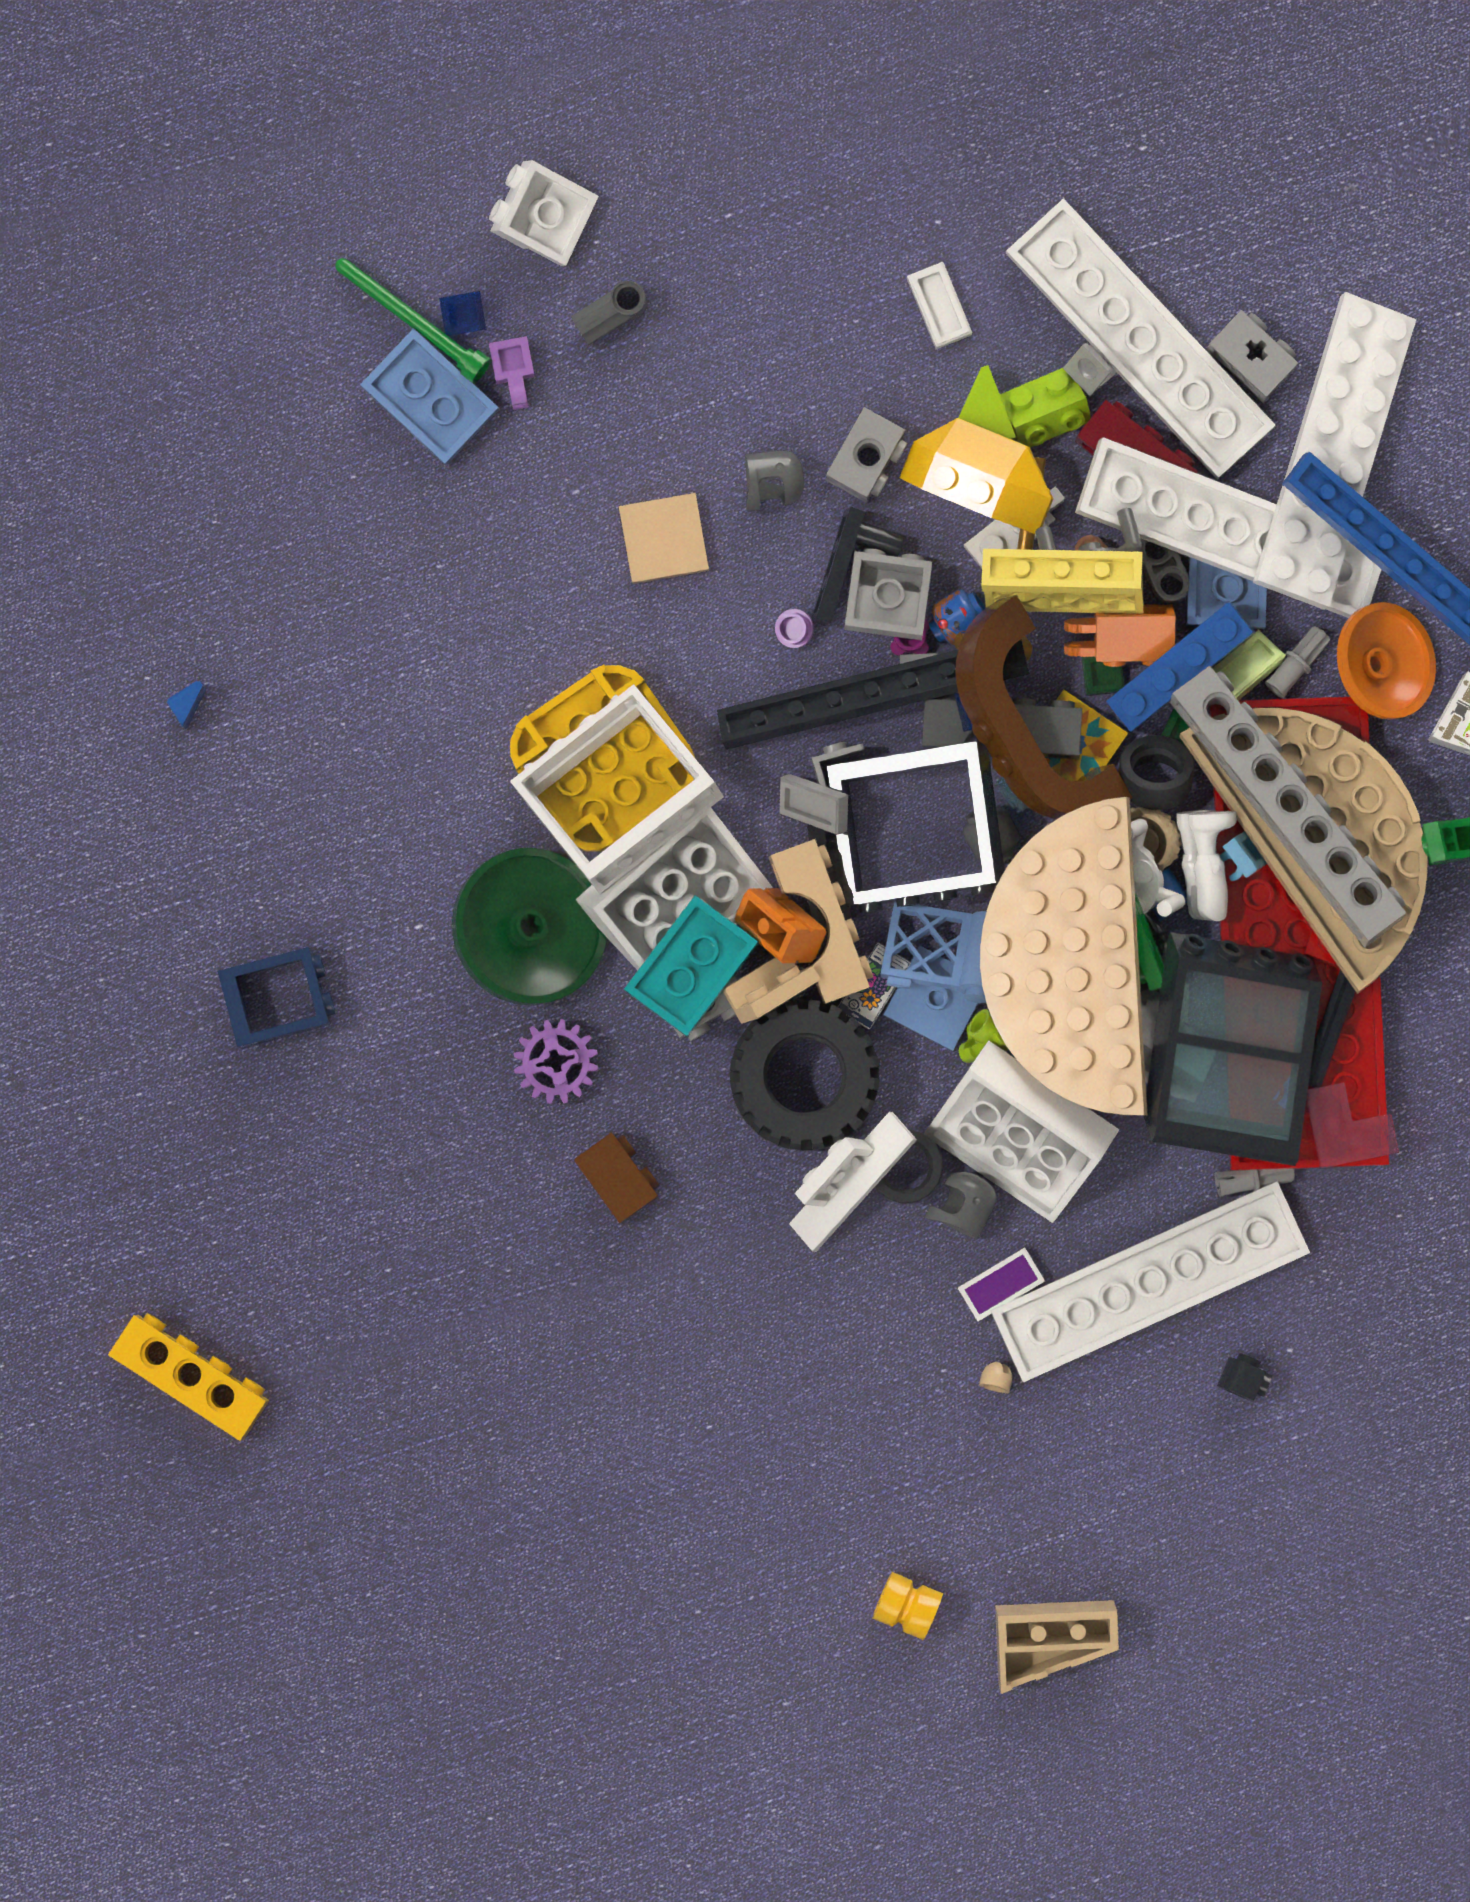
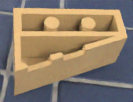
M1114 1600L995 1605L998 1684L1001 1694L1034 1679L1037 1681L1048 1677V1674L1066 1667H1074L1119 1650L1118 1618Z

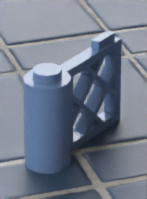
M894 901L880 973L881 978L887 979V986L910 989L911 983L954 989L965 994V999L971 1002L986 1003L980 970V944L987 911L971 914L921 905L897 907L896 901ZM901 914L917 916L924 927L907 938L899 927ZM927 918H931V919H935V920H933L932 922H929ZM946 921L962 923L960 935L947 944L935 930V928ZM930 933L941 948L923 959L912 943ZM898 935L902 942L895 945L896 937ZM957 946V952L955 957L951 949ZM906 947L918 962L907 970L891 968L893 956ZM946 954L954 965L952 978L935 975L928 964ZM923 969L925 973H920L918 971Z

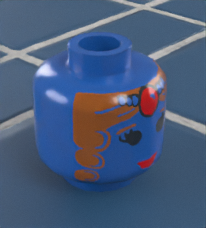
M958 589L932 606L931 611L934 620L929 622L930 629L940 643L947 640L949 644L955 647L957 634H964L975 617L986 608L974 591L969 594L963 589Z

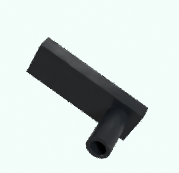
M853 507L844 510L811 617L813 623L823 626L831 623L855 544L869 549H878L888 555L898 557L903 545L904 535L862 522L865 511Z

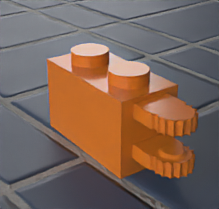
M1173 604L1144 605L1143 614L1094 613V618L1067 619L1064 621L1065 631L1071 633H1094V641L1067 642L1064 644V653L1068 656L1095 657L1096 662H1103L1104 665L1111 667L1123 666L1126 662L1142 661L1143 665L1150 666L1175 646L1176 616Z

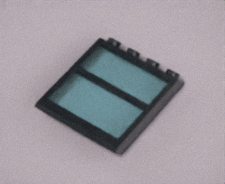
M1170 932L1167 940L1147 1084V1115H1143L1152 1142L1292 1166L1296 1165L1299 1158L1322 981L1313 958L1299 953L1288 954L1273 951L1266 947L1256 948L1239 945L1228 940L1217 941L1201 938L1195 934L1185 935Z

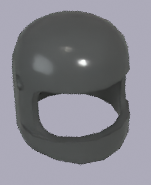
M771 450L745 454L748 486L747 512L760 511V502L764 500L779 499L783 501L784 506H787L800 499L804 490V472L799 458L793 452L788 450ZM779 478L782 480L783 486L765 481Z
M965 1171L953 1173L943 1183L949 1189V1196L941 1209L929 1206L924 1218L941 1222L962 1234L978 1240L995 1208L996 1192L986 1180L975 1174Z

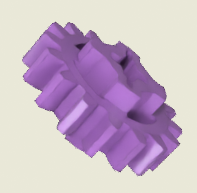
M563 1019L560 1020L557 1028H552L549 1020H544L543 1031L539 1032L534 1026L530 1027V1032L533 1036L530 1041L525 1038L519 1039L525 1050L524 1052L514 1053L516 1059L522 1060V1066L515 1068L514 1072L515 1074H525L526 1078L520 1084L523 1089L531 1085L535 1087L532 1093L534 1099L545 1093L547 1104H552L555 1096L560 1095L562 1102L566 1104L569 1098L568 1093L572 1091L579 1098L583 1096L579 1088L582 1083L592 1086L593 1082L587 1077L588 1071H598L599 1067L590 1063V1058L598 1055V1052L594 1049L587 1050L586 1045L590 1043L592 1038L588 1035L580 1039L578 1037L579 1025L576 1024L568 1031L566 1030V1022ZM558 1036L569 1038L579 1049L568 1051L560 1046ZM544 1039L545 1049L539 1058L530 1060L534 1047ZM557 1051L560 1057H575L561 1065L562 1071L555 1073L552 1067H538V1065L545 1064V1061H549L551 1059V1052ZM582 1063L579 1076L569 1084L568 1073L573 1066ZM545 1073L553 1079L555 1088L542 1085L533 1075Z

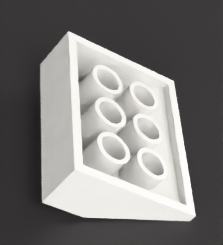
M709 808L601 894L591 885L576 901L599 930L638 971L694 895L736 925L734 918L745 892L753 888L764 890L765 888L773 887L713 809Z
M988 1040L924 1134L1053 1223L1101 1160L1119 1129L1087 1107L1067 1100L1048 1089L1034 1078L1014 1057Z

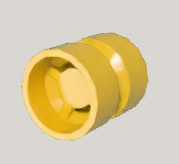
M891 1572L872 1619L892 1627L897 1623H901L903 1632L924 1640L936 1615L943 1593L924 1585L915 1589L913 1588L912 1580Z

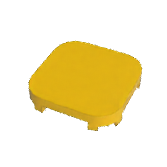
M602 665L590 670L591 672L530 715H525L516 725L510 740V757L517 773L520 774L525 770L523 766L534 763L548 752L549 747L555 741L566 738L579 727L582 720L589 715L598 713L610 703L615 694L617 696L621 695L634 684L694 756L690 744L684 739L645 683V680L635 670L621 665ZM640 715L537 797L580 850L585 852H603L694 781V779Z

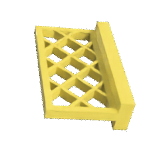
M983 549L981 586L982 592L985 594L986 608L999 599L1017 595L1028 612L1143 614L1142 552Z

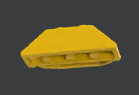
M956 418L914 441L899 477L927 492L1033 534H1036L1035 531L1038 528L1043 527L1054 499L1049 488L1046 486L1043 475L1029 446L960 418Z

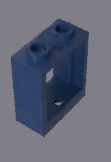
M310 947L217 971L236 1045L240 1049L331 1025L329 1016L336 1014L330 991L323 993L319 979L326 976L321 955H313ZM302 961L316 1016L252 1032L239 977Z

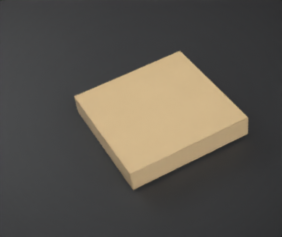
M696 493L619 506L632 584L709 571Z

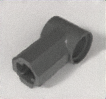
M623 281L618 283L612 291L572 315L571 318L588 346L628 321L640 318L646 311L648 300L643 288L638 283ZM634 291L640 296L639 303L634 309L625 310L619 306V298L624 292Z

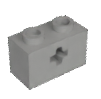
M1241 310L1209 343L1206 351L1263 403L1295 370L1298 362L1294 359L1296 353L1283 340L1279 339L1275 342L1265 332L1268 328L1259 317L1253 313L1247 316ZM1259 347L1263 351L1260 358L1256 357L1252 361L1248 359L1249 349L1254 350Z

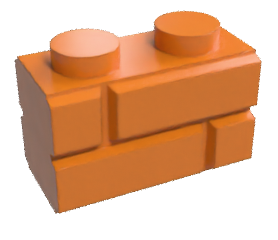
M761 888L748 889L734 918L737 925L757 940L760 945L782 964L796 963V961L799 963H812L816 959L827 933L820 923L793 900H789L788 896L782 894L779 888H765L764 890Z

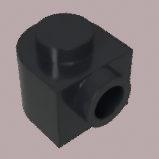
M1239 1353L1237 1359L1228 1358L1217 1387L1253 1402L1256 1395L1265 1396L1273 1375L1259 1369L1261 1361Z

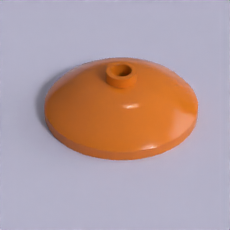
M1386 602L1364 606L1347 619L1338 639L1337 664L1342 683L1349 696L1365 712L1381 719H1398L1419 710L1429 698L1436 677L1434 648L1421 622L1405 608Z

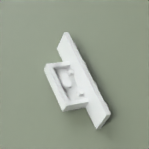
M888 1112L864 1140L845 1137L835 1142L828 1151L829 1156L819 1167L809 1171L803 1178L804 1184L795 1194L805 1206L789 1224L812 1252L818 1251L916 1142L917 1139L893 1112Z

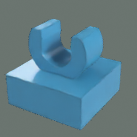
M1245 831L1223 846L1225 852L1219 855L1223 862L1232 859L1237 865L1236 872L1229 876L1231 881L1237 880L1242 876L1247 878L1267 864Z

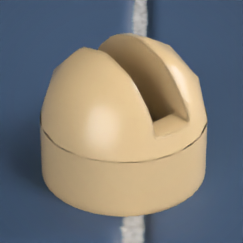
M1000 1362L990 1363L982 1372L979 1386L995 1392L1009 1393L1012 1384V1372L1005 1364Z

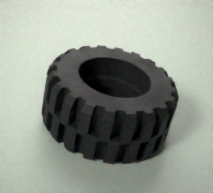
M814 1000L785 1002V1004L777 1006L758 1019L753 1020L739 1038L730 1065L732 1096L737 1109L747 1125L764 1140L778 1147L800 1151L824 1149L854 1133L869 1115L875 1103L880 1082L878 1056L875 1053L873 1042L862 1029L861 1024L853 1017L844 1013L842 1009ZM812 1039L823 1043L833 1051L841 1066L842 1081L836 1097L826 1107L815 1112L799 1113L785 1108L774 1098L768 1085L767 1071L773 1055L780 1047L793 1040Z

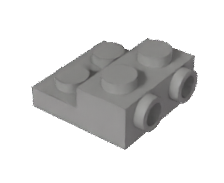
M864 549L863 552L855 551L844 630L922 640L932 562L924 561L922 556L916 554H904L901 557L887 556L885 552L878 549Z

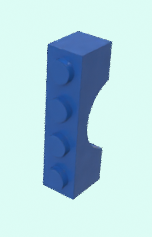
M1228 602L1106 702L1129 731L1133 732L1170 702L1173 692L1208 666L1213 667L1256 632L1233 603Z

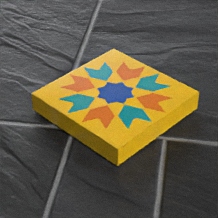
M1063 689L1057 700L1075 702V708H1082L1080 758L1076 760L1045 757V759L1058 775L1067 780L1076 781L1092 769L1106 766L1128 732Z

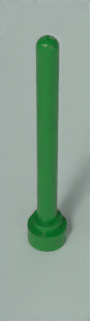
M340 258L336 261L335 268L340 274L455 360L457 367L461 370L460 374L471 383H477L484 376L492 362L490 357L480 350L474 351L471 348L468 350L463 348L346 258Z

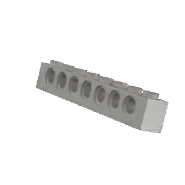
M1208 666L1172 693L1171 705L1363 947L1366 948L1403 919L1406 911L1403 909L1406 905L1405 901L1395 888L1391 886L1387 889L1378 876L1381 875V872L1375 862L1366 855L1363 858L1354 847L1356 840L1351 832L1344 825L1338 827L1329 816L1332 813L1331 808L1324 798L1319 794L1313 796L1305 786L1307 779L1301 769L1294 763L1289 765L1280 753L1283 749L1277 739L1270 732L1264 734L1256 724L1258 717L1254 710L1246 702L1240 704L1231 693L1234 687L1227 676L1221 671L1216 674L1212 667ZM1218 704L1226 709L1228 716L1222 720H1215L1208 715L1206 709L1211 705ZM1236 735H1244L1250 739L1252 747L1246 751L1237 750L1232 745L1231 738ZM1263 765L1269 766L1275 771L1276 778L1269 782L1262 781L1257 777L1255 769ZM1285 796H1292L1299 801L1301 809L1297 812H1287L1281 807L1280 799ZM1309 827H1317L1323 831L1325 840L1321 843H1312L1305 837L1304 830ZM1333 858H1342L1349 864L1350 871L1346 874H1336L1331 870L1329 861ZM1361 888L1369 890L1374 896V903L1367 906L1359 904L1354 898V891Z

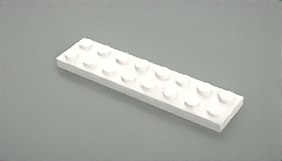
M1064 198L1006 250L1009 258L1116 370L1124 381L1217 480L1275 427L1271 419Z
M1347 292L1340 296L1285 479L1302 455L1311 452L1363 497L1416 319ZM1282 486L1253 583L1325 610L1330 607L1349 541L1285 486Z
M1103 437L1098 441L1075 513L1121 530L1117 512L1123 508H1131L1140 538L1254 581L1277 504ZM1350 542L1330 607L1326 609L1347 618L1358 609L1370 605L1381 569Z
M1276 1181L990 1311L1022 1382H1026L1305 1256L1310 1251L1279 1183Z

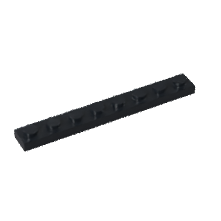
M1022 639L1016 642L1006 655L1003 665V680L1030 674ZM958 649L718 709L717 715L723 745L728 750L958 692L956 684Z

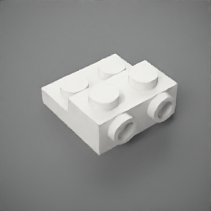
M533 160L523 161L521 166L516 164L506 179V185L510 187L505 201L499 199L491 210L489 220L494 222L490 231L523 249H530L560 266H566L599 196Z

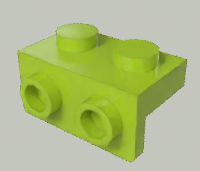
M1063 368L1000 394L1014 430L1016 441L1029 447L1041 445L1049 439L1068 431L1076 430L1082 425L1087 424L1091 419L1085 394Z

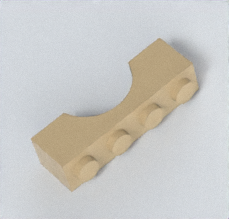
M813 839L770 855L769 860L782 894L798 895L810 900L818 907L826 921V946L821 956L811 965L821 979L815 984L822 1003L825 1004L869 988L867 979L873 978V974L866 956L858 957L854 942L859 941V936L853 920H845L840 906L846 904L838 881L831 884L826 869L832 867L825 845L818 847L816 840Z

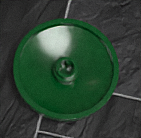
M518 848L502 852L488 859L466 879L457 895L453 908L452 936L457 955L463 967L481 988L491 995L510 1003L541 1005L559 1000L573 993L591 977L602 958L607 937L576 901L592 885L577 865L552 851L539 848Z

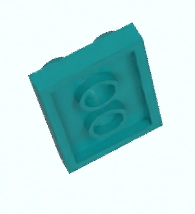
M694 895L626 985L624 991L688 1038L759 943Z

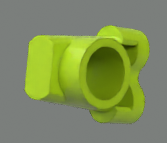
M983 1009L979 1011L967 1025L968 1040L960 1045L959 1056L965 1063L974 1062L988 1040L1004 1051L1009 1050L995 1027L989 1010Z

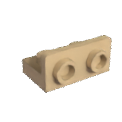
M773 958L724 988L723 993L739 1021L743 1024L758 1019L821 979L813 966L799 970L795 963L782 964L777 958Z

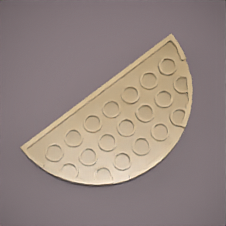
M1253 708L1258 717L1256 722L1258 727L1264 734L1270 732L1277 739L1283 749L1280 753L1289 765L1294 763L1301 769L1307 779L1305 786L1313 796L1319 794L1324 798L1331 808L1332 813L1329 816L1338 827L1344 825L1351 832L1356 840L1354 847L1363 858L1367 855L1375 862L1381 872V875L1378 876L1387 889L1391 886L1395 888L1405 901L1406 905L1403 909L1406 911L1403 919L1364 948L1191 728L1180 733L1179 737L1230 811H1236L1239 824L1357 994L1372 984L1401 952L1413 931L1425 895L1427 855L1422 847L1421 837L1423 831L1420 824L1421 820L1414 801L1400 776L1388 761L1366 741L1362 742L1353 734L1342 729L1337 723L1296 710ZM1221 714L1212 717V719L1222 720L1228 715ZM1236 735L1231 738V743L1237 750L1246 751L1252 747L1250 739L1244 735ZM1263 765L1255 769L1257 777L1262 781L1269 782L1276 778L1275 771L1269 766ZM1285 796L1280 799L1281 807L1287 812H1297L1301 809L1299 801L1292 796ZM1309 827L1304 830L1305 837L1312 843H1321L1325 840L1323 831L1317 827ZM1333 858L1329 861L1331 870L1336 874H1346L1350 871L1349 864L1342 858ZM1361 888L1354 891V898L1359 904L1367 906L1374 903V896L1369 890Z
M1120 797L1088 804L1063 815L1033 836L1017 853L996 885L987 908L980 944V970L987 1007L995 1027L1016 1060L1034 1078L1063 1098L1083 1107L1120 1115H1147L1130 798Z

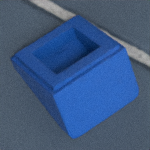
M195 681L167 699V704L184 729H187L206 692V688L200 681Z

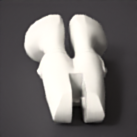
M1195 810L1176 813L1177 828L1181 834L1185 853L1183 854L1181 866L1185 877L1189 914L1193 919L1221 921L1226 918L1228 890L1225 866L1219 854H1216V839L1221 831L1235 825L1237 821L1236 811Z

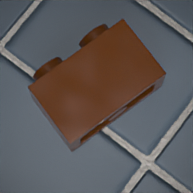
M611 1132L573 1160L621 1224L658 1197L654 1189L659 1186V1183L647 1167L639 1170L632 1161L631 1157L637 1153L625 1136L621 1135L619 1138H616Z

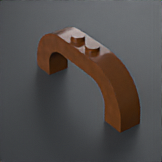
M1017 595L999 599L980 612L968 626L960 642L956 658V684L961 703L973 724L972 730L974 735L987 748L992 757L993 768L1004 778L1011 791L1027 807L1053 819H1058L1071 811L1102 800L1120 797L1133 798L1114 764L1096 767L1076 781H1070L1061 777L1050 767L1010 698L1003 680V665L1007 653L1016 642L1034 631L1036 627Z

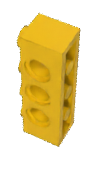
M146 1313L144 1318L134 1315L108 1355L237 1440H244L269 1402L268 1399L262 1396L265 1389L245 1377L243 1382H240L229 1374L232 1367L217 1357L212 1356L210 1361L197 1354L199 1346L180 1334L177 1339H174L163 1331L167 1325L151 1314ZM157 1341L165 1344L168 1349V1357L160 1365L153 1363L148 1356L149 1347ZM188 1363L196 1364L201 1370V1379L194 1386L185 1384L181 1378L182 1368ZM222 1384L228 1385L234 1392V1400L228 1407H221L214 1400L215 1389Z

